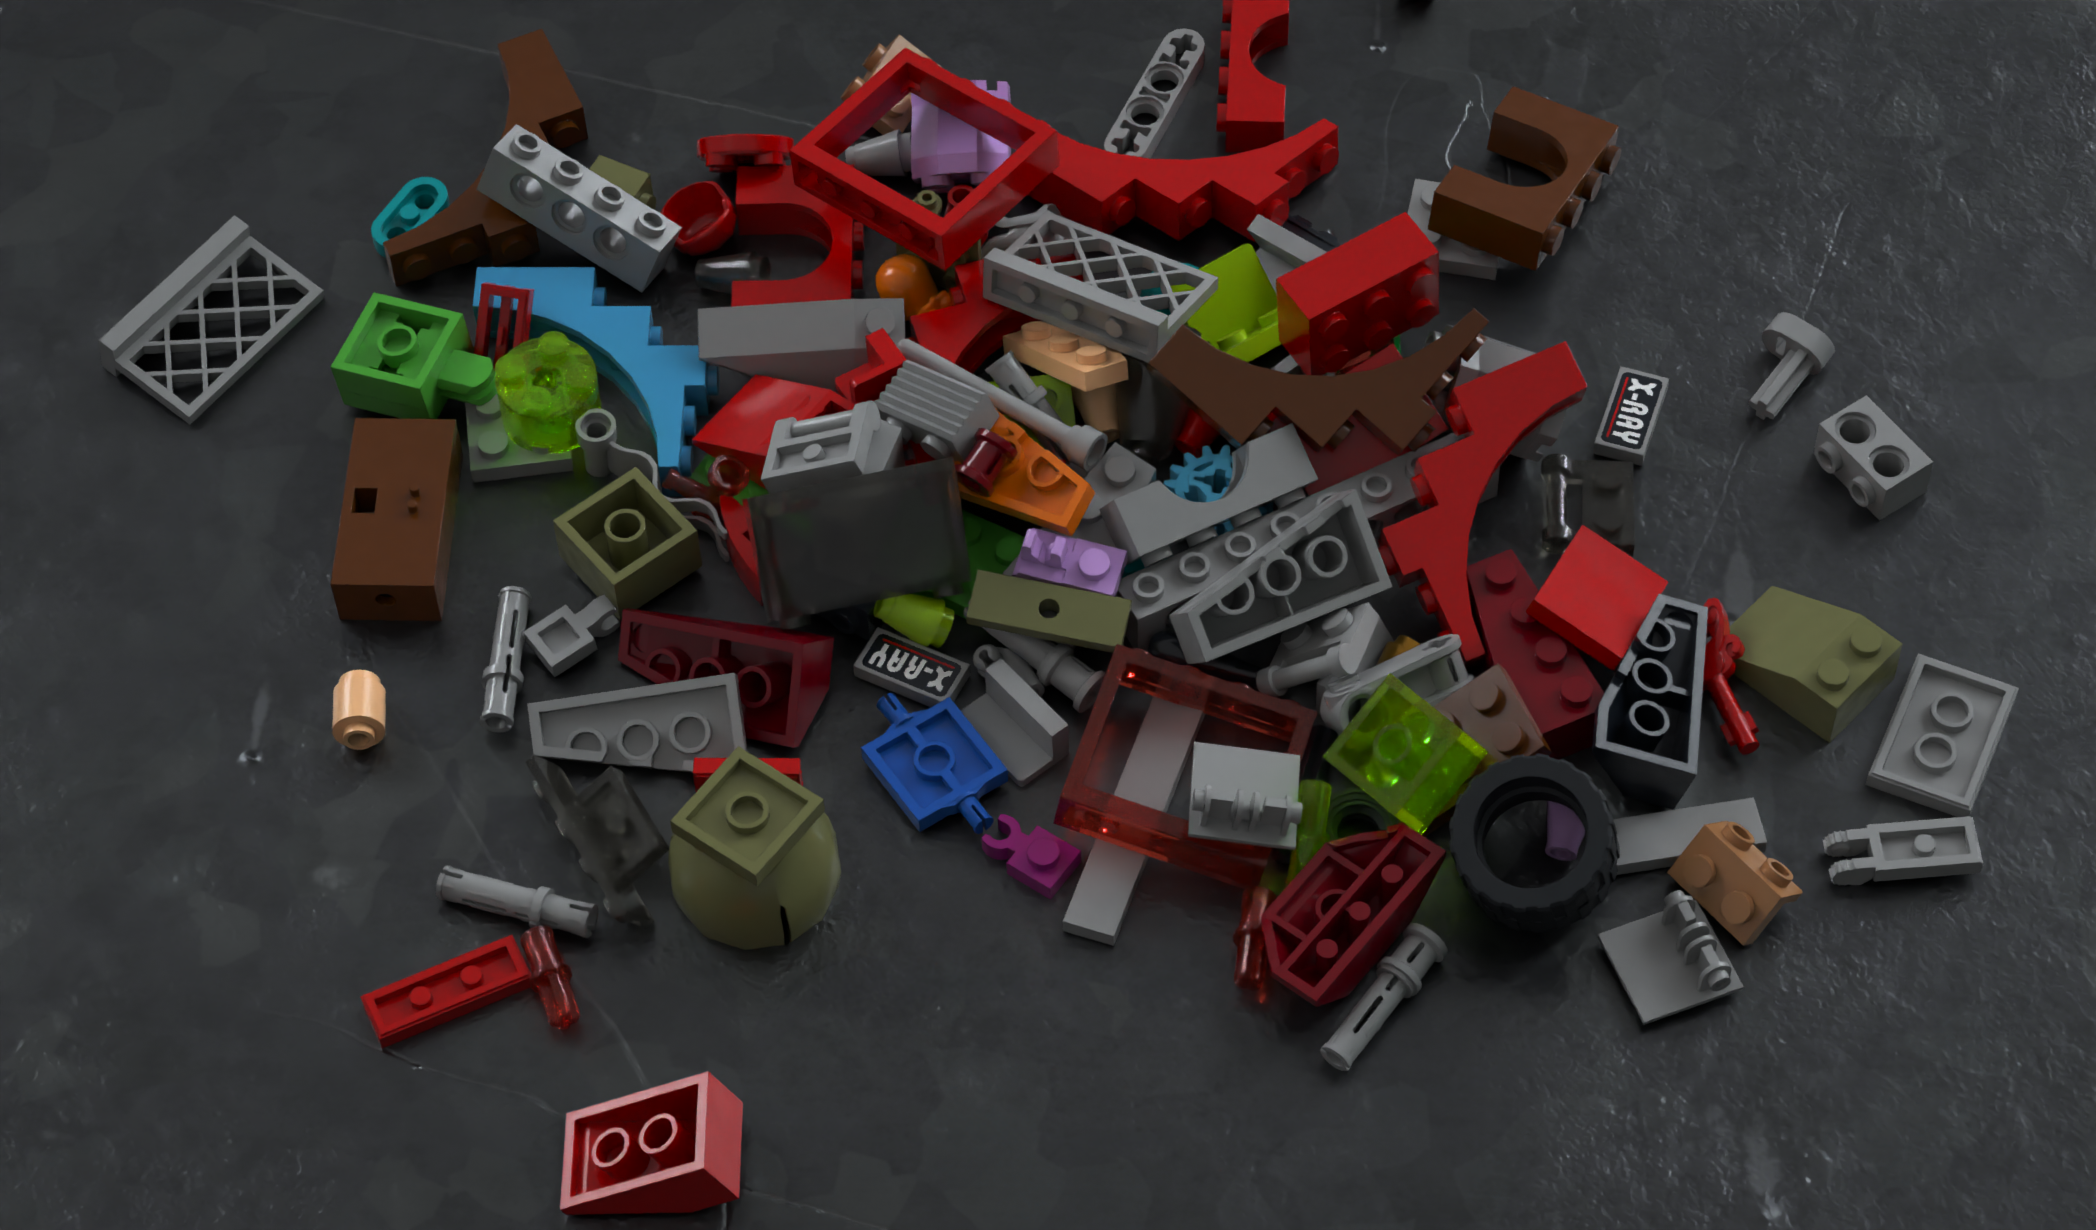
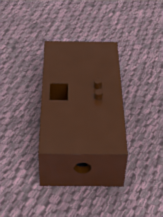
M355 418L330 584L340 620L442 621L463 462V452L456 419Z

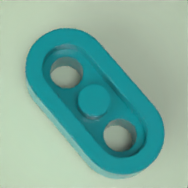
M419 177L409 181L373 221L371 226L372 239L376 251L381 256L386 258L383 242L420 226L450 205L447 188L440 180L433 177Z

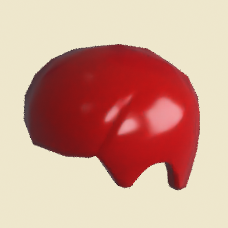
M713 181L695 182L681 188L667 200L660 212L666 218L682 227L674 247L684 255L689 254L691 256L705 255L720 249L734 234L737 219L736 210L731 199L726 195L721 186Z

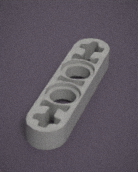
M1185 28L1176 29L1164 37L1104 142V150L1124 154L1130 145V139L1134 140V152L1128 151L1125 155L1151 159L1203 68L1205 62V43L1203 37L1198 32ZM1186 50L1180 59V66L1176 64V54H1181ZM1164 79L1171 80L1177 85L1173 90L1166 92L1158 91L1152 87L1154 82ZM1140 113H1150L1155 115L1158 120L1150 125H1140L1134 122L1133 118Z

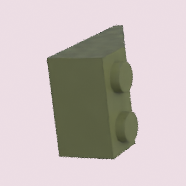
M1771 586L1730 626V634L1738 636L1745 647L1743 656L1733 660L1736 663L1734 675L1828 743L1832 742L1895 679L1903 643L1859 613L1775 586Z

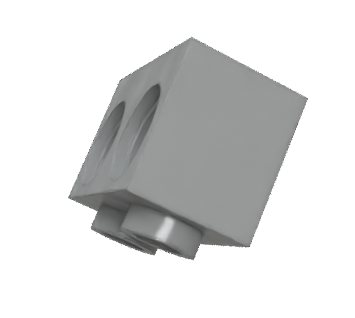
M1867 395L1819 423L1814 455L1818 463L1826 472L1833 473L1849 489L1854 501L1861 507H1867L1879 521L1927 492L1933 461Z

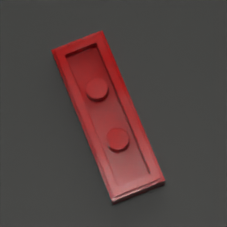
M511 934L362 995L360 998L383 1049L534 986V982L517 943Z

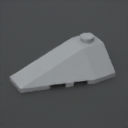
M904 298L841 299L702 308L697 310L700 361L751 377L758 374L831 389L837 394L839 392L835 388V378L868 363L865 336L883 328L895 345L900 340L905 339Z

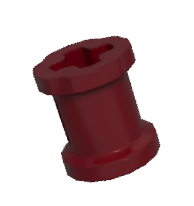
M979 428L974 435L976 443L962 465L956 464L951 472L952 476L969 490L981 496L990 497L994 492L992 483L1006 461H1013L1018 452L1003 437L990 430Z

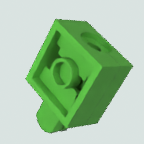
M375 292L372 294L330 367L344 405L401 419H437L448 399L481 406L489 402L497 394L499 387L491 358L474 354V347L463 313Z

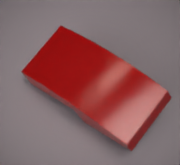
M727 491L719 498L723 527L728 533V538L725 540L728 553L741 581L752 596L763 606L778 595L775 575L778 567L772 555L761 544L760 530L763 526L755 510L748 504L741 505Z

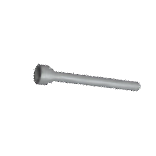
M902 339L897 343L896 346L906 360L915 362L987 393L999 412L1062 445V452L1067 454L1069 462L1089 471L1102 458L1107 446L1108 437L1101 431L1090 425H1084L1083 427L1074 425L1070 427L910 339Z

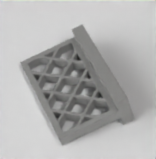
M1048 211L1043 213L1005 251L994 247L984 257L983 298L1147 363L1180 326L1184 325L1218 289V277ZM1050 231L1067 239L1043 242L1042 238ZM1102 251L1110 254V256L1086 259L1084 252ZM1074 254L1076 259L1074 261L1052 263L1050 257ZM1039 258L1042 265L1028 261V259ZM1143 267L1153 271V273L1130 276L1127 269ZM1117 271L1119 277L1095 280L1092 273ZM1082 275L1085 282L1079 281L1069 276ZM1187 284L1195 287V289L1173 293L1171 286ZM1160 287L1162 294L1138 297L1136 290ZM1126 292L1128 299L1113 293ZM1169 309L1171 314L1166 315L1156 310Z
M234 215L99 339L102 367L115 377L121 373L190 425L324 299V290L251 237L249 226ZM252 255L267 267V276L237 278V267ZM272 271L275 272V273H276L277 275H279V276H273V275H272ZM295 287L305 295L296 304L274 305L273 288ZM268 289L269 306L239 307L238 290ZM233 290L234 307L204 309V298L212 291ZM282 317L277 322L275 321V318ZM270 318V329L264 335L241 337L240 319ZM235 320L236 337L206 339L205 321ZM180 322H199L200 339L170 340V330ZM164 336L165 341H159ZM236 349L237 360L230 367L207 369L206 351ZM242 349H248L242 354ZM201 351L202 369L172 370L171 353ZM165 353L166 371L144 372L134 364L144 354ZM203 381V392L189 405L173 394V383ZM208 381H214L208 386ZM160 383H167V388Z

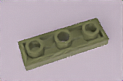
M978 570L966 620L967 624L1121 654L1132 608V600ZM1045 611L1057 613L1053 618H1045L1041 614Z

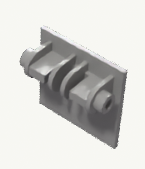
M1194 742L1188 837L1295 850L1297 824L1301 822L1303 804L1298 802L1300 755Z
M1682 890L1671 892L1664 898L1666 905L1664 911L1597 935L1644 1025L1744 989L1741 980L1699 903L1692 896H1685Z

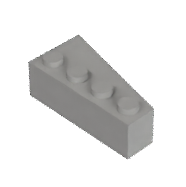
M1356 489L1332 495L1169 615L1187 664L1208 662L1392 587Z

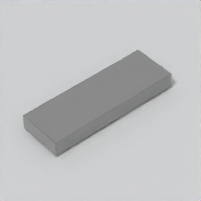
M1754 797L1613 819L1620 846V858L1617 859V875L1672 867L1704 824L1721 821L1738 823L1752 834L1755 839L1753 845L1761 852H1765L1767 846L1766 836Z

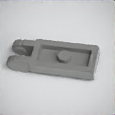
M1971 816L1866 825V828L1834 831V833L1828 834L1823 840L1825 854H1828V856L1851 857L1865 850L1868 853V857L1840 860L1839 862H1834V865H1830L1829 874L1831 882L1834 885L1838 884V886H1846L1848 884L1851 886L1861 885L1871 879L1877 882L1981 873L1983 866L1974 820Z

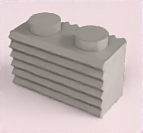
M910 360L903 361V367L898 368L897 375L892 376L891 383L886 384L885 391L880 392L878 400H874L879 409L881 420L902 428L903 445H906L909 440H912L915 444L919 443L927 454L941 462H945L950 457L962 464L976 443L974 435L979 428L990 430L1000 417L987 393Z

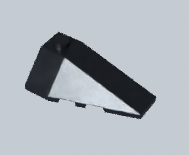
M1658 594L1595 709L1592 754L1623 796L1674 810L1697 776L1708 607Z

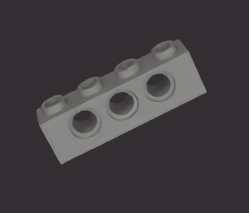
M517 124L493 147L477 190L641 293L665 267L682 229L681 226L666 218L660 212L650 208L617 185L605 180L581 165L577 160L570 158Z

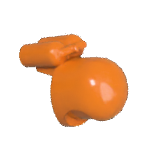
M912 254L892 256L880 266L876 273L875 284L880 298H904L905 321L910 320L909 316L952 306L949 293L946 290L938 292L927 265L923 260Z

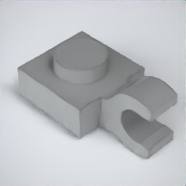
M602 595L591 601L576 614L565 604L523 633L526 643L552 675L556 677L598 650L594 637H604L611 634L620 626V622L613 615L617 612L616 608L605 595Z

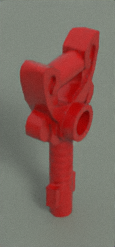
M1709 598L1703 605L1708 607L1706 639L1711 636V640L1706 644L1703 691L1708 690L1725 722L1720 728L1729 745L1732 747L1736 744L1740 753L1747 755L1757 750L1760 746L1755 736L1759 729L1750 712L1746 711L1743 713L1727 682L1736 670V663L1733 660L1743 656L1745 647L1738 636L1730 634L1728 615L1720 600Z

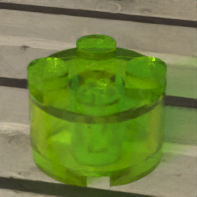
M549 331L540 338L531 339L517 345L506 355L500 357L495 364V385L502 424L505 432L514 443L530 451H533L532 446L548 448L549 453H563L580 446L576 436V420L589 409L602 408L596 366L590 354L583 347L568 340L567 336L561 332Z

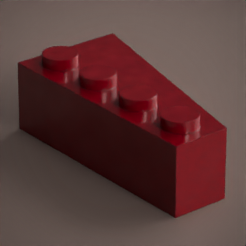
M1506 550L1467 566L1466 576L1472 617L1485 651V656L1482 660L1484 671H1487L1497 663L1507 671L1552 751L1549 754L1550 758L1560 760L1591 747L1595 709L1604 692L1574 645L1525 612L1538 593V589L1513 550Z

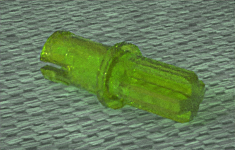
M1306 779L1300 783L1298 802L1303 804L1300 824H1297L1296 848L1291 850L1288 876L1285 881L1287 885L1325 842L1331 840V835L1326 833L1332 788L1329 783L1322 780Z

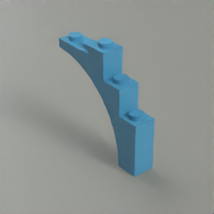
M477 267L473 297L476 326L482 283L489 282L502 286L509 285L516 288L534 289L528 343L552 348L580 360L612 381L637 407L653 435L657 449L662 494L667 497H683L684 476H692L694 469L693 447L687 446V436L696 435L697 416H709L710 396L719 395V366H710V363L700 361L698 345H663L662 326H654L651 306H607L606 287H598L595 267ZM494 296L490 338H497L502 296ZM515 298L513 300L509 339H514L518 299Z

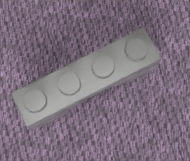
M1293 423L1251 440L1232 452V477L1227 490L1219 500L1211 502L1189 501L1171 492L1158 480L1113 499L1100 508L1099 511L1116 548L1127 551L1128 561L1126 565L1141 559L1144 567L1151 566L1172 556L1173 553L1170 549L1172 545L1186 540L1189 548H1192L1218 536L1214 528L1216 526L1231 521L1235 529L1262 517L1259 508L1269 503L1275 502L1277 508L1281 509L1306 498L1303 488L1312 484L1318 478Z

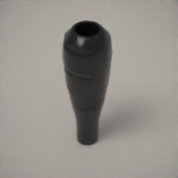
M1160 631L1154 634L1151 638L1146 657L1150 665L1161 672L1164 671V668L1199 674L1213 678L1217 682L1244 684L1257 687L1256 676L1258 671L1264 669L1247 663L1229 653L1208 662L1187 664L1176 633L1172 631Z

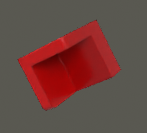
M883 328L865 336L868 363L835 378V388L839 394L854 404L878 400L880 392L885 391L886 384L891 383L892 376L897 375L898 368H902L903 361L906 360Z

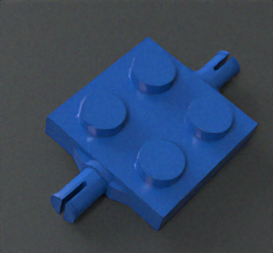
M888 693L887 700L882 696L878 700L876 707L890 722L891 726L883 735L861 747L862 759L917 830L921 832L945 817L956 813L963 815L975 833H983V827L985 830H988L992 826L994 819L978 800L983 795L1008 781V769L950 697L929 709L908 713L894 693Z

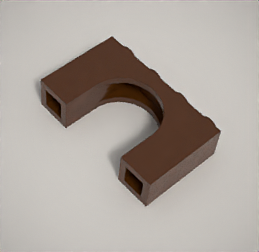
M1513 86L1493 113L1487 150L1534 167L1545 173L1553 181L1533 187L1512 186L1454 165L1434 191L1428 230L1536 271L1547 254L1554 256L1557 253L1564 236V230L1567 227L1573 229L1581 216L1584 202L1586 200L1592 202L1600 189L1603 175L1605 173L1611 175L1614 172L1621 155V148L1615 146L1619 126Z

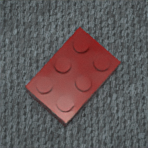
M1404 212L1276 278L1279 341L1306 375L1322 376L1326 373L1340 370L1348 361L1369 350L1382 348L1392 338L1413 327L1419 328L1424 326L1434 316L1439 314V251L1411 217Z

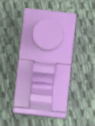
M1032 528L1026 532L1012 576L1116 596L1128 561L1127 551Z

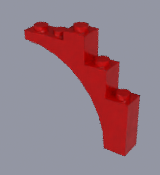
M1323 118L1300 133L1263 148L1229 156L1191 160L1150 159L1113 153L1079 143L1057 132L1059 166L1038 184L1028 196L1043 205L1054 204L1065 218L1108 235L1137 216L1180 241L1195 229L1205 225L1209 219L1214 218L1256 243L1247 231V228L1258 214L1282 226L1288 218L1289 199L1299 195L1305 187L1323 174L1329 173L1338 164L1339 126Z
M1074 254L1050 257L1052 263L1076 260ZM1039 258L1028 259V261L1042 265ZM984 259L954 266L956 287L949 288L952 306L909 316L911 337L905 338L914 341L972 374L988 356L1003 346L1004 335L1021 331V326L1026 323L1041 321L983 298ZM1082 275L1069 276L1083 282ZM909 440L906 445H903V448L909 459L905 461V473L910 490L919 489L925 508L945 504L944 492L936 484L942 472L940 461L927 454L919 443L915 444L912 440Z
M1566 341L1452 389L1448 402L1450 406L1445 408L1446 416L1454 434L1457 437L1464 435L1465 439L1417 458L1413 471L1415 476L1410 478L1413 492L1422 507L1429 504L1430 509L1381 530L1378 541L1380 546L1378 549L1388 576L1394 575L1399 588L1419 580L1421 585L1415 587L1418 600L1426 615L1435 614L1442 629V632L1437 633V637L1449 634H1458L1460 636L1462 645L1458 649L1466 670L1481 665L1485 656V651L1472 617L1466 576L1469 533L1476 508L1492 475L1516 445L1547 419L1582 401L1588 386Z

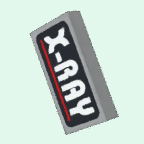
M1620 366L1594 442L1593 454L1642 466L1668 390L1669 378Z
M877 627L853 666L854 676L929 707L938 704L948 697L954 702L971 675L970 664Z

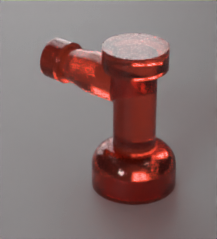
M722 455L717 457L708 469L709 487L694 479L681 476L680 472L672 468L666 474L662 487L670 491L673 489L685 498H701L710 502L717 510L719 517L721 514L719 497L721 495L726 497L739 495L748 485L750 473L747 466L740 459L730 455ZM691 511L693 516H702L710 520L712 523L714 522L705 513L699 511Z

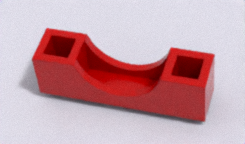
M1223 0L1222 23L1231 24V31L1221 30L1220 59H1229V67L1219 66L1218 95L1227 96V103H1217L1216 132H1226L1225 152H1246L1284 140L1286 85L1272 81L1262 75L1256 69L1254 63L1268 51L1288 45L1290 0Z

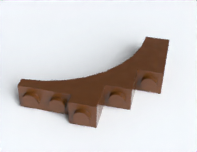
M539 29L497 44L503 77L510 97L505 129L500 140L516 124L535 134L556 149L566 148L574 143L588 139L584 108L543 30ZM483 169L475 182L451 205L420 226L383 242L390 275L396 287L412 281L424 279L428 275L450 267L466 264L475 258L487 254L494 267L522 260L526 256L540 252L536 226L477 190L484 172Z
M1473 308L1444 336L1409 357L1373 370L1336 376L1295 375L1249 364L1215 348L1182 324L1148 362L1146 369L1236 449L1240 448L1246 441L1249 442L1266 435L1275 424L1268 418L1273 413L1286 425L1293 423L1298 436L1317 453L1327 443L1335 450L1355 427L1348 421L1352 415L1396 455H1399L1406 446L1416 452L1435 430L1428 421L1437 411L1425 402L1422 397L1426 394L1434 400L1454 378L1446 371L1459 356L1468 362L1487 340L1480 332L1489 321Z

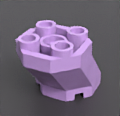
M970 80L978 88L1011 103L1008 82L997 81V91L987 90L986 80ZM911 93L912 180L917 184H922V188L931 190L936 194L948 193L951 188L955 187V184L970 183V185H974L975 189L1011 156V147Z

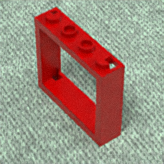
M907 48L898 53L789 150L794 185L945 271L1059 166L1057 130L1053 129L1048 123L1033 118L1015 108L1007 100L999 99L978 88L970 80L958 77L938 66L932 59L924 58ZM910 92L1016 150L943 218L837 158Z

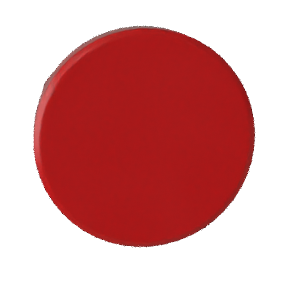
M773 134L708 136L697 140V157L701 161H705V166L709 167V172L712 173L737 172L738 164L754 163V166H786V160L791 159L789 150L794 146V139L788 136Z

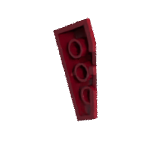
M623 609L618 661L656 684L736 673L738 675L746 738L795 748L800 745L829 690L834 637L786 628L636 609Z

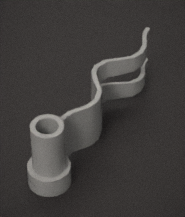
M594 408L586 410L579 415L575 423L578 444L583 449L585 469L590 475L605 477L613 472L618 477H621L634 467H637L659 490L657 464L650 455L643 451L624 448L616 444V420L610 412ZM665 496L679 512L699 511L707 514L714 521L713 524L702 516H684L695 529L709 533L715 540L719 555L725 562H728L729 553L723 547L720 539L721 536L726 540L728 533L721 525L714 506L701 498L672 499Z

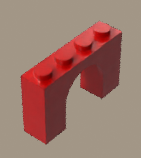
M792 165L737 166L736 211L739 235H801L822 244L829 251V255L817 269L795 279L732 281L731 307L854 299V290H863L864 288L863 260H855V251H864L865 249L864 224L856 222L854 218L794 185Z

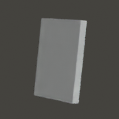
M1918 653L1869 771L1866 785L1955 817L1970 816L2015 703L2019 688Z

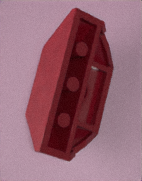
M1404 823L1387 826V830L1364 832L1326 842L1261 915L1260 922L1272 978L1316 1007L1348 996L1412 922L1446 857V850Z

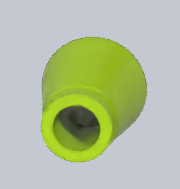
M886 587L880 592L873 610L874 617L882 619L884 623L913 642L926 647L929 645L936 648L941 647L951 630L954 620V610L945 607L944 600L897 590L893 591Z

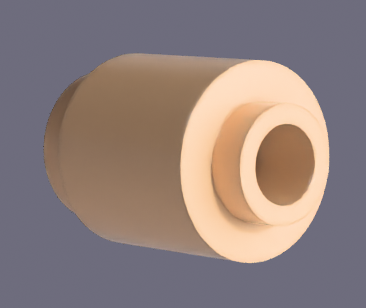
M352 670L340 677L339 683L333 690L332 734L342 745L354 750H364L376 745L385 736L386 691L381 684L380 678L373 672Z

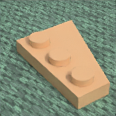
M1029 322L1021 326V331L1003 336L1004 355L1012 350L1017 361L1085 392L1128 380L1127 360L1121 352L1046 322Z

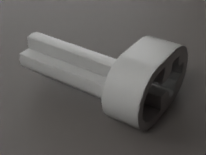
M1786 312L1778 313L1762 333V341L1765 347L1781 359L1777 367L1748 402L1749 406L1756 410V416L1763 420L1766 417L1773 420L1807 375L1818 374L1835 353L1834 345L1825 333L1801 318Z

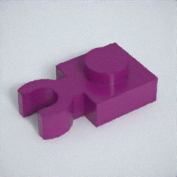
M1001 814L998 817V830L1008 835L1006 839L996 840L988 834H984L982 837V849L986 855L997 860L1009 859L1006 863L1007 874L1050 900L1081 863V850L1038 825L1028 836L1021 832L1017 820L1009 815Z

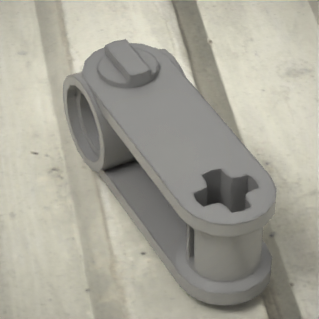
M1449 634L1434 638L1359 674L1353 673L1329 684V689L1324 692L1320 706L1322 720L1328 728L1338 734L1343 745H1350L1352 749H1357L1380 738V734L1420 716L1475 679L1473 675H1468L1458 649L1462 645L1460 636L1458 634ZM1359 699L1361 703L1360 715L1355 721L1350 723L1348 720L1349 707L1355 700Z

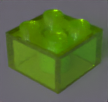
M1389 673L1323 755V758L1395 817L1422 835L1488 751Z

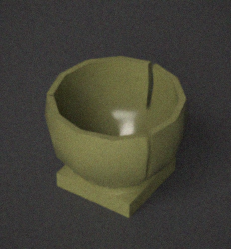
M738 746L670 820L673 834L669 847L668 865L673 896L680 910L704 937L743 950L785 945L780 914L781 905L783 906L787 921V932L790 942L823 920L839 887L841 877L836 833L829 817L824 812V799Z

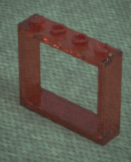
M1117 644L1060 795L1053 824L1257 893L1272 847L1188 837V820L1083 785L1120 685L1178 705L1202 710L1205 714L1290 742L1287 754L1300 755V763L1318 712L1305 708L1294 700H1281L1255 691L1246 684L1239 682L1231 683L1204 674L1196 667L1189 665L1181 666L1154 657L1143 649H1131Z

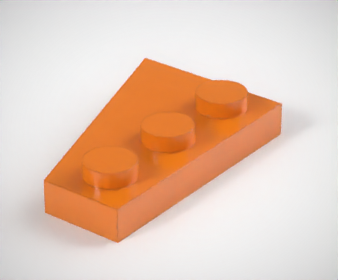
M997 410L1000 417L990 431L1011 443L1018 453L1013 461H1006L992 483L994 487L992 495L990 497L981 496L959 483L952 476L951 471L956 464L961 463L954 461L950 457L936 484L944 493L1072 537L1095 495L1093 488L1052 452L1045 450L1029 437L1026 431L1014 421L1011 422Z

